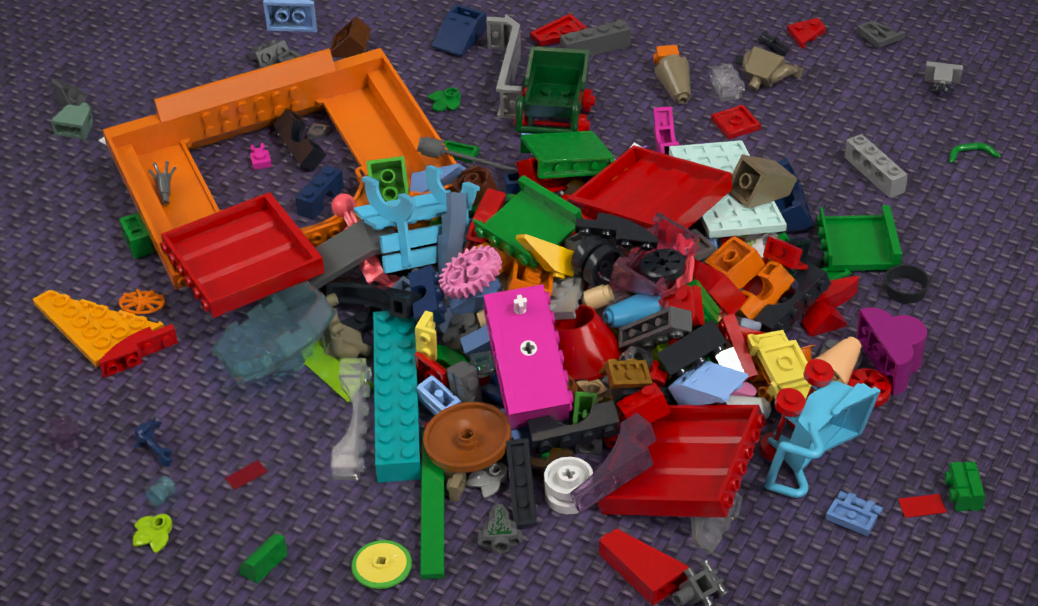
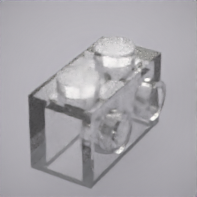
M732 64L711 67L710 82L721 102L742 98V91L745 89L744 82L740 80L738 71L734 69Z

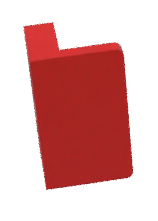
M768 236L763 256L790 269H808V265L800 262L802 249L774 236Z

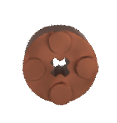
M482 166L467 168L461 172L462 176L459 179L456 177L453 182L457 193L461 192L462 183L471 182L480 187V191L476 192V198L472 206L480 204L488 188L498 191V187L487 167L485 169Z

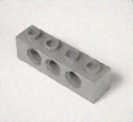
M862 134L846 140L845 158L885 195L892 198L905 192L908 174Z

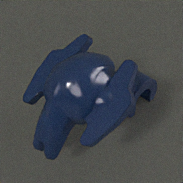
M154 417L150 422L138 425L135 429V437L138 441L134 447L140 448L143 443H146L158 455L157 460L160 464L170 466L172 450L162 448L153 439V430L160 428L162 422L155 421L156 418Z

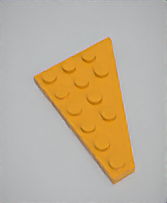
M48 290L32 299L33 304L95 367L100 366L99 360L105 353L128 336L149 326L152 331L164 327L161 321L154 323L148 321L147 317L136 316L122 310L116 312L109 310L108 306L97 305L84 299L80 301L70 298V295L59 294L52 290Z

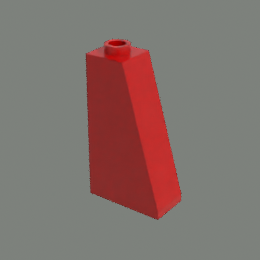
M619 529L606 533L599 539V555L652 606L680 589L679 585L688 580L683 572L689 568L687 565Z

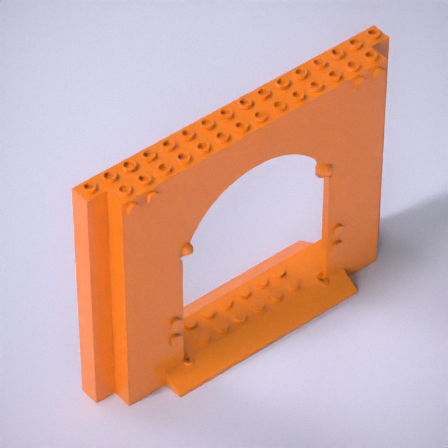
M381 48L334 62L330 49H325L154 99L157 114L103 129L105 143L175 290L187 285L184 277L179 276L176 265L170 263L168 254L163 253L160 246L162 242L161 234L222 211L219 210L189 152L191 149L271 126L286 108L300 117L325 109L360 166L355 169L357 180L360 183L353 197L356 201V207L370 205L366 195L365 182L362 181V177L368 176L366 161L404 156L409 193L412 173L425 171L426 166L430 165L439 168L457 164L452 155L444 153L443 157L439 156V159H435L417 152L420 137L425 138L427 136L441 140V138ZM169 161L168 174L174 166L177 169L171 178L170 203L163 205L157 183L148 170H152L157 175L156 169L153 166V163L156 162L160 173H164L165 162ZM453 183L443 186L446 191L456 192ZM334 215L320 223L299 229L316 248L344 231V228L348 225L344 218Z

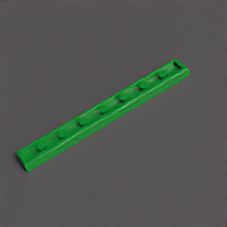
M422 430L421 579L444 578V470L435 465L427 456L423 441L425 430Z

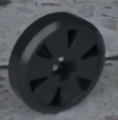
M674 249L654 250L641 259L639 264L641 276L651 283L662 284L672 282L681 277L686 271L685 257L681 252Z

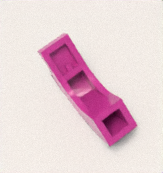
M672 106L653 108L656 151L670 155L669 146H679V142H676L674 134Z

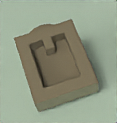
M444 470V481L447 482L446 490L449 491L450 501L458 503L466 486V473Z

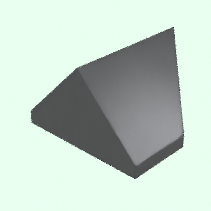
M54 78L51 80L55 99L63 107L66 105L80 106L81 103L85 102L88 94L79 87Z

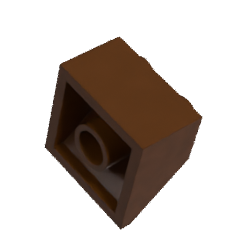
M355 16L334 35L330 47L332 57L348 58L364 53L367 49L366 44L370 39L371 28Z

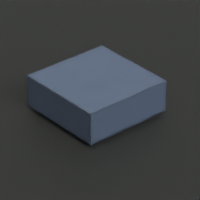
M740 316L736 317L740 326L760 331L761 322Z

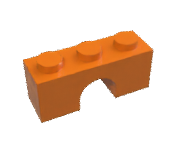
M770 260L757 274L763 282L762 291L755 296L748 291H742L748 299L737 311L741 317L754 320L767 304L775 305L780 296L790 288L795 279L780 263Z

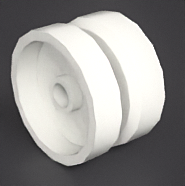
M561 457L552 461L547 466L544 472L545 501L548 506L554 511L566 515L577 514L586 510L594 498L593 470L590 465L580 458Z

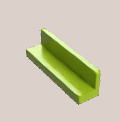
M311 338L300 356V360L347 402L351 403L359 389L370 392L374 386L371 381L348 361L325 355L321 340Z

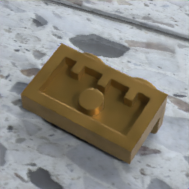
M632 358L618 361L617 359H611L599 370L600 375H607L610 388H641L652 384L646 360Z

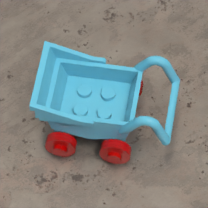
M821 359L810 360L803 372L805 380L811 385L806 400L801 392L793 388H784L776 396L775 407L782 414L776 432L765 434L759 443L761 455L773 461L764 487L767 490L793 498L805 496L808 492V483L803 469L812 459L821 457L826 451L863 433L880 390L875 386L871 389L864 383H857L855 387H851L839 381L832 382L834 375L833 367ZM786 420L794 429L791 439L781 435ZM783 459L794 470L799 489L775 483Z

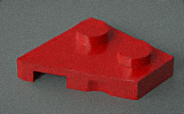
M819 18L787 25V32L801 49L806 47L808 41L813 42L826 31V26Z

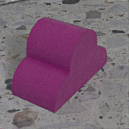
M869 307L860 309L856 339L861 343V348L875 369L889 378L892 385V395L902 393L908 387L910 374L919 370L922 365L927 328L922 321L912 316L898 315L892 317L888 312L879 308Z

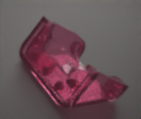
M659 212L653 217V228L651 227L647 230L658 238L657 249L652 251L674 249L684 255L685 261L697 254L700 249L698 245L699 235ZM635 247L627 258L619 257L614 263L610 285L617 289L657 297L658 295L662 296L668 287L667 280L663 277L657 283H653L641 275L640 261L646 254L652 251H644Z

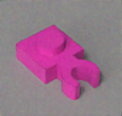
M261 143L260 148H254V145H251L252 153H250L253 170L272 167L269 152L265 150L264 143Z

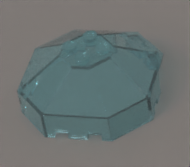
M306 281L272 294L270 296L272 302L264 308L261 304L252 308L246 313L249 317L240 325L237 321L231 323L211 350L238 384L277 375L283 376L293 370L299 371L305 366L304 362L313 354V349L336 314L322 292H319L316 287L311 286Z

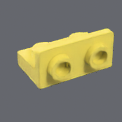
M425 311L415 327L416 352L424 353L436 361L437 336L435 322H433V313Z

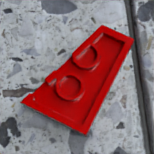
M568 14L530 32V38L541 47L560 43L561 35L581 31L587 27L573 15Z

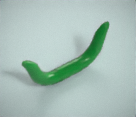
M985 143L961 144L955 146L950 151L949 163H953L956 160L957 153L962 151L984 150L997 158L1001 157V155Z

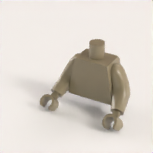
M755 46L753 50L747 51L743 58V70L748 79L751 80L748 87L753 91H757L761 84L770 87L773 83H777L789 75L800 78L804 71V68H798L797 64H786L783 56Z
M333 293L326 296L325 305L328 308V323L321 335L324 354L354 362L358 355L368 357L371 345L362 342L359 331L340 322L337 309L333 307L339 304L336 294Z

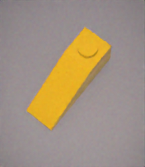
M527 234L516 235V240L528 250L543 269L553 273L552 277L564 280L565 277H573L571 259L575 251Z

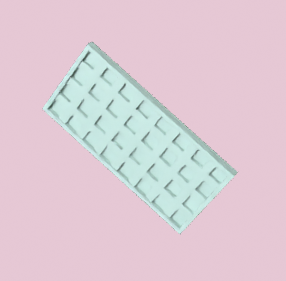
M742 140L669 146L670 156L733 173L741 155L750 156ZM730 192L700 217L709 238L748 234L757 235L770 232L777 233L786 231L787 226L774 201L748 208Z

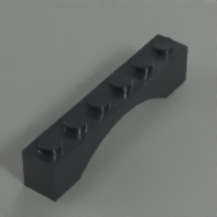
M337 277L315 290V300L325 302L326 296L335 293L339 303L370 305L385 310L390 316L403 319L414 317L412 303L422 299L421 293L369 284L342 277Z

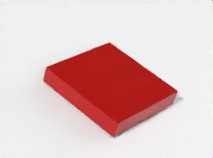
M744 105L711 114V120L728 139L761 130V124Z

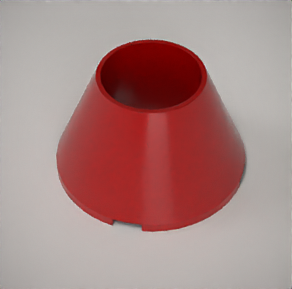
M579 305L578 309L575 310V319L555 320L554 331L557 330L560 343H558V346L564 356L563 370H567L568 375L574 380L587 378L589 382L605 376L600 375L599 370L608 360L617 359L619 361L624 349L619 348L618 337L592 307Z

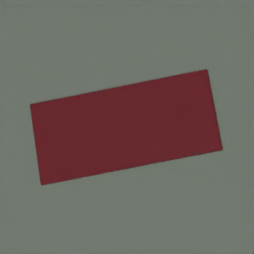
M257 460L229 475L225 480L236 490L268 471Z

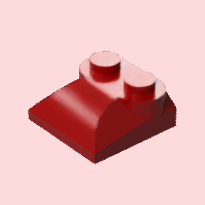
M682 285L677 289L676 293L663 298L664 309L672 306L692 311V330H696L705 324L701 287L697 285L692 287Z
M416 352L415 363L418 384L433 375L450 390L447 369L430 356Z

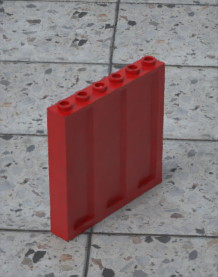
M633 145L569 196L567 201L579 208L581 213L592 220H597L598 212L630 220L651 232L658 238L659 244L668 246L678 238L679 232L683 233L732 190V173Z
M270 192L161 234L162 242L160 246L163 253L168 254L170 263L176 265L179 276L184 277L187 287L192 288L196 300L200 299L203 310L205 312L208 311L212 318L325 273L323 257Z
M668 405L671 413L634 433L628 428L595 497L601 513L608 515L726 518L730 508L733 506L736 492L740 489L742 477L746 474L749 460L753 457L755 445L759 442L761 430L766 424V417L762 413L760 406Z

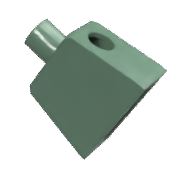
M84 102L80 106L66 105L51 120L54 135L86 140L93 125L90 106Z

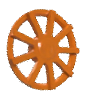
M136 289L135 292L123 293V296L119 299L120 308L132 314L153 313L160 310L165 304L164 296L155 293L154 290L140 291ZM150 304H156L159 306L157 308H154ZM134 306L136 311L130 310L129 308Z

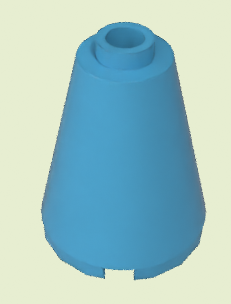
M648 289L608 306L603 313V320L610 328H620L664 308L659 306L658 300L661 299L659 294L653 289Z

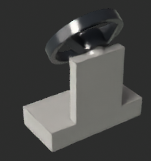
M927 61L924 80L936 83L932 86L929 85L928 89L954 92V88H951L948 84H960L963 65Z

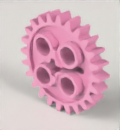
M480 245L478 249L473 246L470 251L465 249V253L459 252L458 257H452V262L446 263L447 268L441 270L443 274L439 275L440 280L438 281L440 288L447 297L450 296L452 299L457 297L458 300L463 295L466 299L469 294L475 296L478 290L482 292L484 286L489 287V282L495 281L494 276L499 275L498 270L502 269L500 264L503 262L497 250L495 251L494 247L490 248L489 245L486 247Z

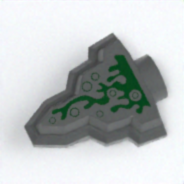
M495 504L489 513V521L484 523L483 531L478 533L477 541L479 546L492 549L497 554L506 553L510 548L518 547L519 544L523 543L522 530L517 529L516 522L509 519V512L503 504Z

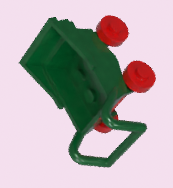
M531 46L524 91H522V95L518 96L516 101L514 127L517 133L543 134L590 131V121H588L587 114H579L582 105L583 112L591 113L592 106L595 107L596 96H593V89H585L590 65V50ZM534 117L567 118L570 120V123L534 120ZM533 125L570 127V129L534 127Z

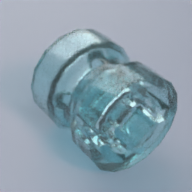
M162 475L157 479L155 485H150L145 490V493L153 504L161 506L166 502L167 497H171L177 492V487L169 477Z

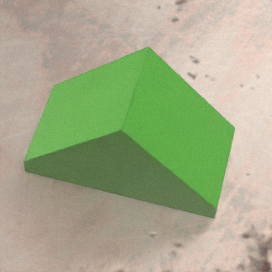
M576 391L573 425L586 419L592 405L598 404V393Z

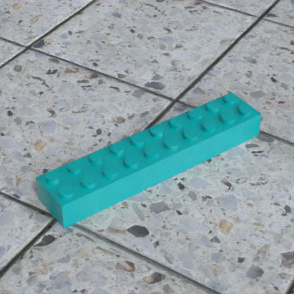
M386 311L373 312L375 466L377 482L422 480L419 400L417 393L418 377L415 363L416 321L414 317L403 319L390 316Z

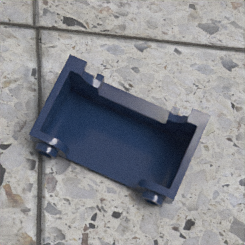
M787 158L778 161L777 163L797 178L789 196L774 200L787 224L786 231L781 232L809 230L814 227V223L800 180Z

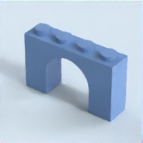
M496 278L495 281H490V286H484L482 292L476 291L475 296L469 294L468 298L465 299L463 295L459 300L457 297L454 299L450 296L447 297L450 309L454 314L459 313L460 315L467 312L474 314L483 310L484 295L501 292L500 290L503 289L499 279ZM486 324L480 329L460 338L464 353L473 365L493 356Z

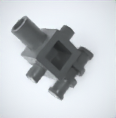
M709 559L699 564L703 571L698 574L695 573L692 566L683 571L688 580L680 584L681 590L672 595L673 602L677 606H682L687 602L692 606L700 600L704 606H711L714 603L709 597L710 594L716 591L718 598L729 592L722 584L724 581L722 577L718 579L716 575L718 570L713 569Z

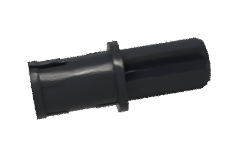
M767 32L760 34L759 41L767 45L770 50L774 49L782 55H786L789 52L788 46L780 42L779 38L772 37Z

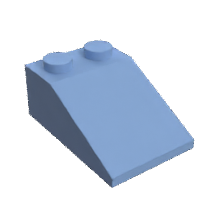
M263 1L267 31L317 32L313 1Z

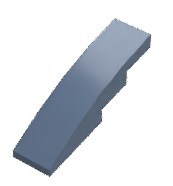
M446 193L447 213L442 214V234L437 235L440 274H443L441 271L443 268H447L446 263L452 262V257L457 258L458 253H462L466 228L467 193Z

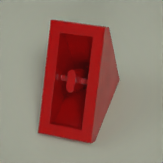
M821 301L801 321V325L808 335L812 337L847 327V322L838 310Z

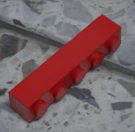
M735 314L724 316L719 321V327L723 330L724 338L734 347L744 373L749 375L745 381L754 379L758 374Z

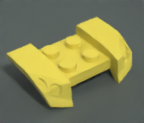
M783 330L759 335H747L750 355L759 357L771 381L767 391L768 394L776 399L780 390L793 388L801 392L806 400L811 385L805 380L803 372L808 362L797 341H788Z

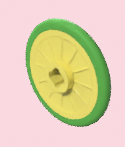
M379 540L368 543L360 548L353 557L351 568L354 577L362 585L373 589H386L398 585L408 576L412 566V559L407 549L399 543Z

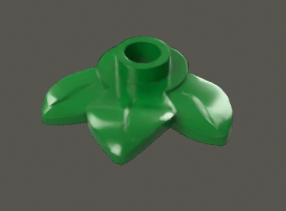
M450 87L445 91H436L428 95V99L435 102L433 111L442 112L447 108L455 110L460 105L461 93L457 88Z

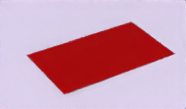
M940 494L898 499L905 518L947 513Z

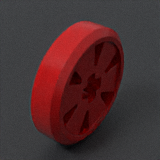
M870 368L856 369L852 372L847 385L855 387L857 383H864L871 389L875 386L880 390L874 407H879L889 400L892 385L885 374Z

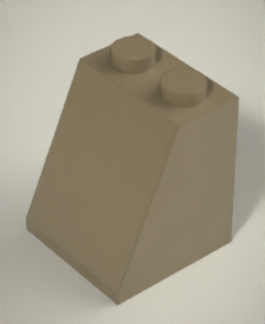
M741 155L732 173V190L730 193L746 207L753 208L789 196L797 178L775 160Z

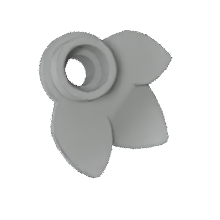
M496 462L487 468L472 472L467 478L466 486L481 487L484 499L498 492L501 483L508 476V468L502 462Z

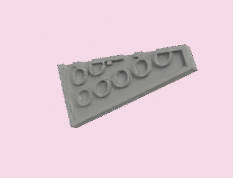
M575 274L573 277H565L564 280L553 277V290L550 296L551 304H549L550 311L554 312L555 320L575 319V310L579 307L578 300L581 299L585 286L584 279Z

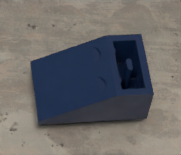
M456 4L447 13L431 47L462 56L487 30L486 13Z

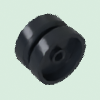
M589 236L581 242L573 253L571 270L593 288L602 284L604 286L609 285L622 269L624 255L621 250L609 244L601 236Z

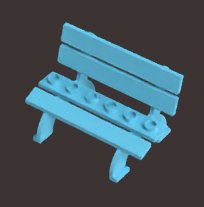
M433 165L426 166V182L430 194L411 197L403 193L398 194L397 200L386 202L380 194L379 181L369 176L362 177V181L365 182L366 195L370 205L354 207V212L361 220H364V223L372 226L375 230H382L387 226L398 228V233L379 236L382 253L400 250V253L382 256L384 273L438 263V245L415 250L410 248L437 243V235L442 234V224L408 231L407 223L413 224L418 220L428 221L434 217H442V214L447 213L446 193L451 191H446L441 184L439 174H443L442 169ZM471 182L462 183V190L460 192L467 193L465 238L473 219H469L468 211L472 210L476 192L480 191V187ZM464 238L463 250H464V247H465V244H466V241H467L465 238Z

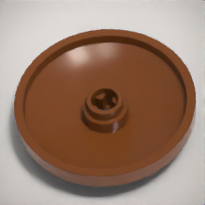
M464 402L442 410L428 423L423 436L424 447L429 459L438 467L457 473L474 472L491 466L507 452L506 441L512 440L511 426L507 416L497 407L482 402Z

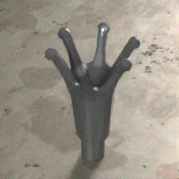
M169 161L165 162L164 173H160L156 162L153 163V166L156 169L157 175L152 170H148L157 183L163 205L170 203L171 178L177 169L174 166L168 174Z

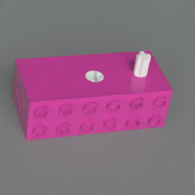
M543 284L484 295V316L505 415L508 418L511 430L529 427L527 420L547 415L555 422L569 419V411H572L573 395L567 386V383H569L567 370H563L564 356L558 346V343H560L557 330L554 331L555 317L554 312L550 311L549 304H551L549 291L545 292Z

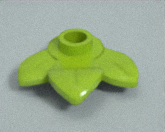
M158 514L155 517L145 516L139 519L134 524L138 531L133 536V546L139 547L150 543L154 553L162 550L169 540L168 533L172 530V519L170 516Z

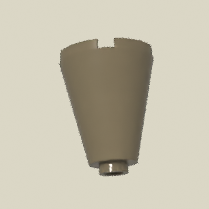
M678 54L662 58L659 61V65L654 68L657 79L675 103H687L691 98L690 69L687 58L685 56L679 57Z

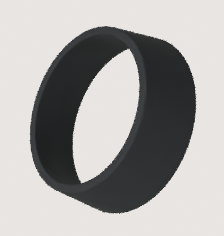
M897 265L890 268L885 274V291L887 295L900 303L909 304L922 300L930 283L927 273L913 265ZM896 278H911L918 281L923 286V290L916 293H903L893 289L889 283Z

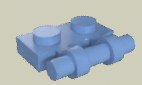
M840 491L838 499L835 498L826 513V520L869 536L877 522V517L881 516L883 512V507L876 505L874 501L860 499L854 493L849 492L848 494Z

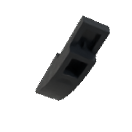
M599 212L597 220L576 218L575 232L581 236L600 235L605 239L616 237V245L624 249L638 247L644 251L657 249L658 238L630 220Z

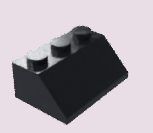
M711 320L661 350L657 355L669 375H675L677 378L687 372L686 367L694 364L697 366L706 360L704 356L712 352L715 355L724 350L723 345L726 344V340L715 322Z

